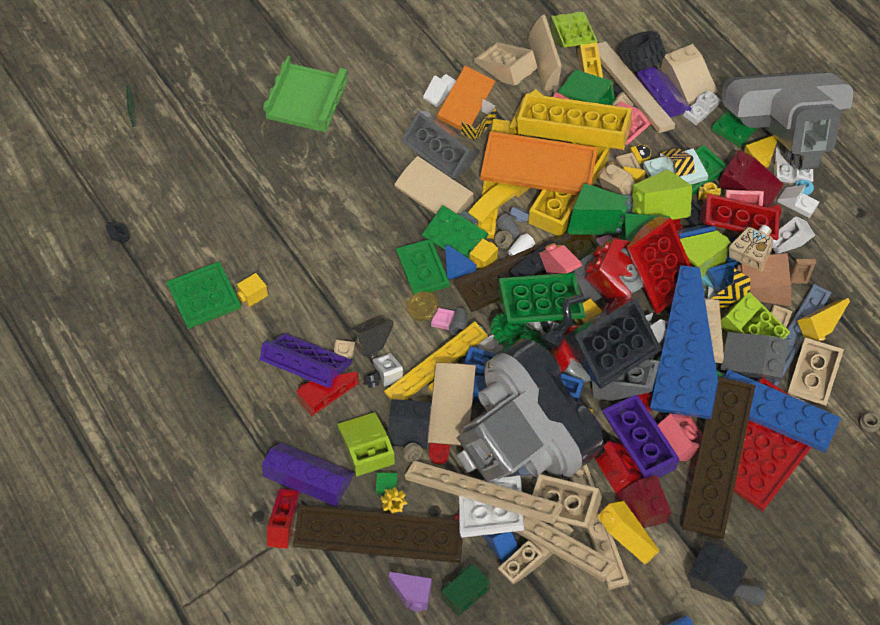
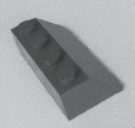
M418 110L401 139L411 149L453 180L472 165L480 152L471 143L427 111Z

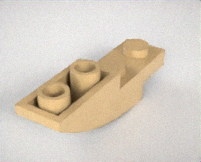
M555 521L554 524H549L568 536L573 534V529L567 523ZM528 540L498 570L512 584H515L534 571L554 553Z

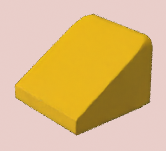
M631 167L623 168L624 171L632 176L635 183L644 180L645 170Z

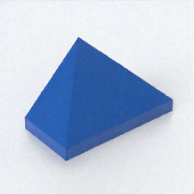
M449 245L445 247L448 279H457L477 270V265Z

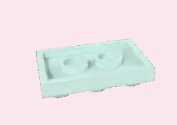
M694 148L686 150V153L693 156L695 173L684 175L680 178L689 184L706 181L708 174ZM666 156L646 161L643 164L648 177L667 169L676 174L675 161Z

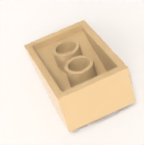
M497 42L474 59L477 65L501 82L510 85L519 84L521 80L531 75L538 68L533 50Z
M693 44L668 53L663 58L661 70L667 74L688 104L696 102L697 98L708 90L713 94L717 93L718 90L706 63Z
M805 338L788 392L796 397L826 406L844 349Z

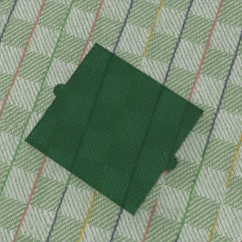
M126 85L127 111L132 127H136L135 102L130 85Z

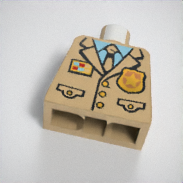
M762 225L758 231L751 227L747 228L729 246V257L762 272L773 247V238L769 236L772 232L771 229L766 225Z

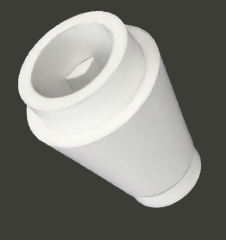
M525 233L519 236L507 252L510 256L533 247L535 241L529 234Z

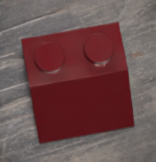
M658 476L637 480L616 493L617 501H624L643 528L668 523L671 510Z

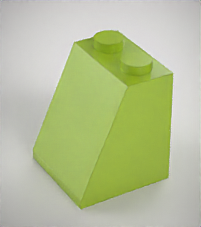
M669 169L633 185V214L670 216L672 220L691 216L692 185Z
M719 231L680 239L691 266L700 268L701 278L707 275L706 272L709 268L725 264L731 242Z

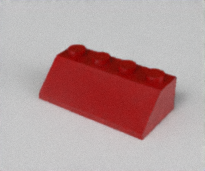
M707 194L701 206L700 222L742 233L747 228L751 227L758 231L762 225H766L772 231L769 236L773 240L779 239V210Z

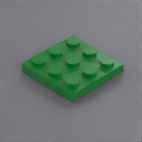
M220 262L166 282L187 329L241 309V304Z

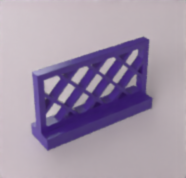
M283 333L272 342L264 341L260 354L261 361L327 388H330L333 385L334 378L346 370L352 363V359Z

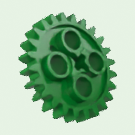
M502 313L500 315L497 314L490 323V333L495 335L493 338L499 341L498 345L504 346L503 349L513 344L518 338L535 341L548 349L547 346L539 341L541 338L538 335L539 331H534V327L528 326V323L507 324Z

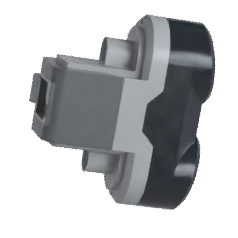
M519 339L487 361L485 364V382L487 387L478 394L479 400L486 411L464 426V432L456 437L464 448L456 457L467 473L477 467L483 478L488 482L496 478L498 480L508 476L524 465L528 472L535 477L543 471H547L560 478H569L601 453L603 436L597 419L586 406L573 399L561 381V369L557 360L545 347L532 340Z

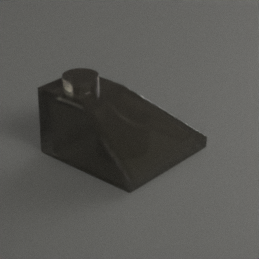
M381 314L347 328L353 342H355L359 353L364 357H372L384 348L394 323L391 319Z

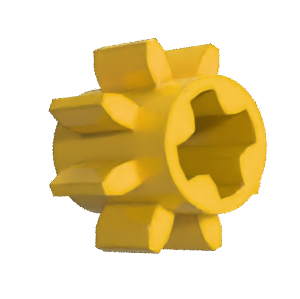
M706 183L703 187H699L698 199H702V202H704L707 194L720 196L721 188H717V185L714 183Z
M396 487L391 490L386 489L384 497H380L382 503H384L382 505L384 511L389 509L391 514L398 511L402 512L403 505L407 504L404 499L406 496L404 492L400 491L398 493Z

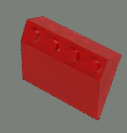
M656 217L644 225L627 246L655 313H659L673 303L680 266L692 267L671 218Z

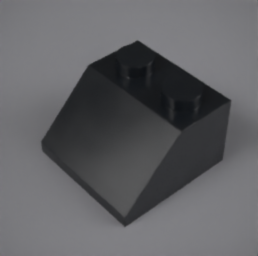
M399 399L391 400L388 424V438L391 446L405 447L410 443H416L422 449H427L432 403Z
M705 541L688 573V579L692 589L731 602L748 567L725 547Z

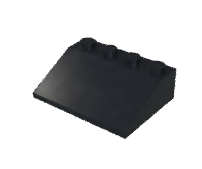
M637 298L621 300L564 336L572 354L599 389L604 388L662 350Z

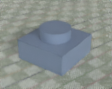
M518 206L512 207L510 214L515 216V220L522 223L529 221V211Z

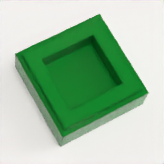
M377 473L376 494L384 495L386 489L391 490L394 487L397 489L398 473Z

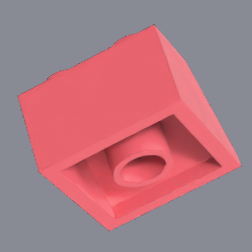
M670 414L658 424V427L680 458L679 461H687L699 455L703 433L691 416Z

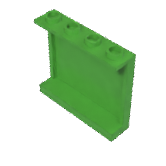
M288 56L281 65L280 74L276 76L274 88L270 89L268 101L264 103L263 110L266 112V119L327 132L348 81L347 69L340 68L338 74L291 64L290 56Z

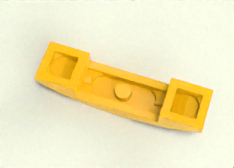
M499 183L476 202L468 212V215L482 225L494 216L496 209L512 197L521 196L530 188Z

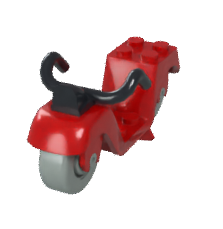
M615 237L605 241L602 246L596 247L593 252L594 258L592 262H589L585 268L586 274L584 278L607 302L602 309L603 312L621 300L631 298L634 292L643 287L627 249L631 241ZM580 294L569 297L563 302V323L551 328L548 321L540 322L545 334L541 336L539 341L550 349L549 352L557 360L561 373L588 383L592 381V378L574 357L564 338L566 334L579 327H570L572 321L570 306L585 301L584 295Z

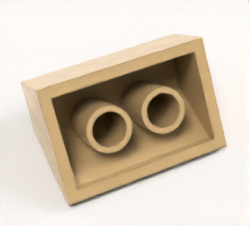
M541 474L538 476L533 492L534 496L562 504L563 509L556 521L586 529L595 519L602 499L598 488Z

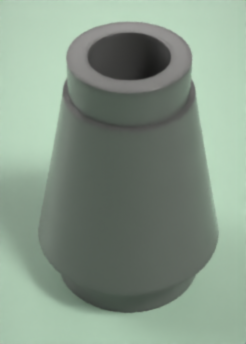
M505 213L496 221L498 228L501 231H509L514 241L522 235L512 215Z
M458 308L455 310L449 325L450 333L453 336L458 335L468 327L465 309Z
M739 584L734 596L756 607L757 605L763 606L766 589L762 588L761 585Z

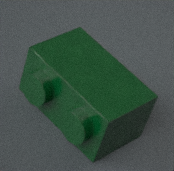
M474 564L469 568L464 567L454 581L450 580L442 587L441 599L458 617L490 590L491 581Z

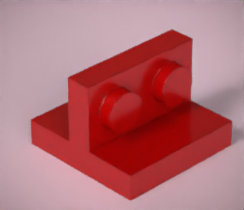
M609 441L603 446L606 452L596 459L615 493L620 492L637 480L647 478L643 477L622 444Z

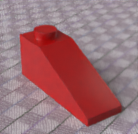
M357 372L338 375L334 378L333 385L330 388L313 381L304 383L296 391L297 400L312 417L359 384Z
M279 489L267 525V547L288 549L295 521L299 491Z

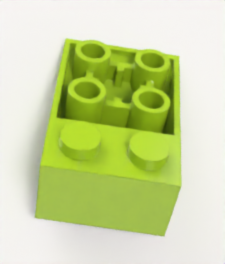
M585 12L551 16V34L556 44L562 47L597 43Z
M750 292L737 300L721 317V328L726 333L766 335L785 339L790 333Z
M375 412L337 424L356 477L395 464L391 443Z

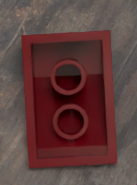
M740 150L737 151L723 172L719 187L724 190L764 191L763 207H770L784 186L755 157Z

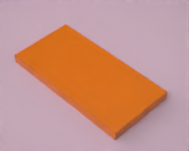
M490 131L480 180L579 195L584 183L592 185L598 148Z

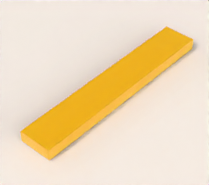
M473 322L384 391L385 395L390 400L409 399L435 378L436 363L454 364L468 353L470 346L476 347L488 337L487 333L476 322Z

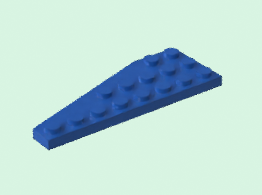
M680 266L650 408L653 411L711 419L718 387V377L700 268Z

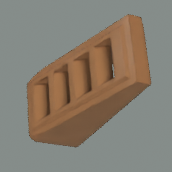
M796 259L789 268L791 283L807 284L815 267L816 259Z

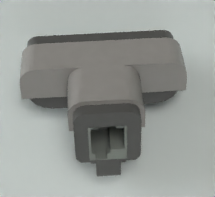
M825 71L732 77L725 81L722 92L724 106L746 126L753 128L764 127L780 141L779 150L781 155L798 170L817 169L821 154L834 149L840 116L845 109H851L853 101L852 87L835 74L826 73Z

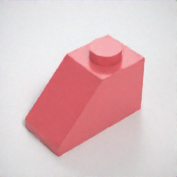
M553 243L547 245L545 250L539 253L547 274L569 273L582 266L581 262L564 245Z

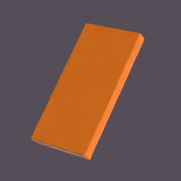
M464 66L438 112L437 118L461 131L462 121L472 126L482 108V99L486 100L495 80Z

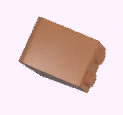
M788 253L769 255L762 272L743 263L738 265V271L751 278L750 293L759 302L791 306Z

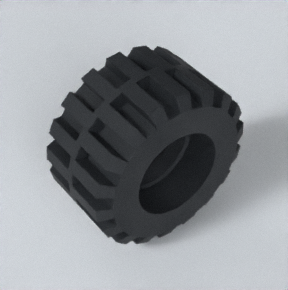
M644 31L634 34L619 46L623 63L630 71H642L651 68L661 62L666 55L660 34L656 31Z

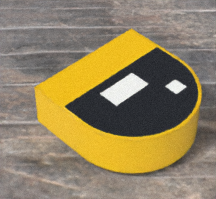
M638 145L630 148V152H633L638 164L649 161L651 149L648 146Z

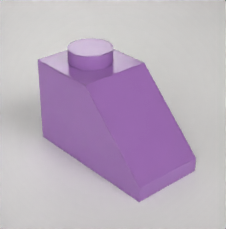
M389 572V584L404 605L413 611H427L432 579Z

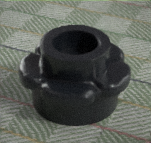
M378 372L364 375L363 385H368V388L379 385L381 377H379Z

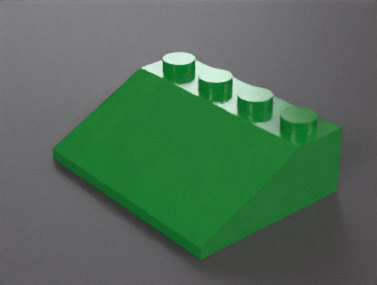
M575 273L499 278L498 298L507 324L564 320L563 302L569 297L580 295ZM582 302L570 306L572 319L586 317Z

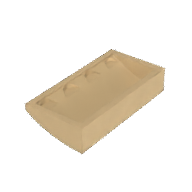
M542 15L532 27L528 41L534 53L543 89L548 91L553 90L554 85L558 86L562 66L546 16Z
M418 156L408 165L394 184V187L435 215L442 205L460 215L473 203V192Z
M436 363L428 443L462 446L456 437L464 432L463 427L471 421L476 365Z

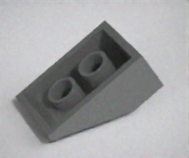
M728 332L724 348V359L720 370L726 372L731 370L741 375L760 379L763 377L769 381L780 382L783 377L789 340L766 335Z
M647 359L602 389H599L592 380L593 398L613 401L652 392L660 361Z

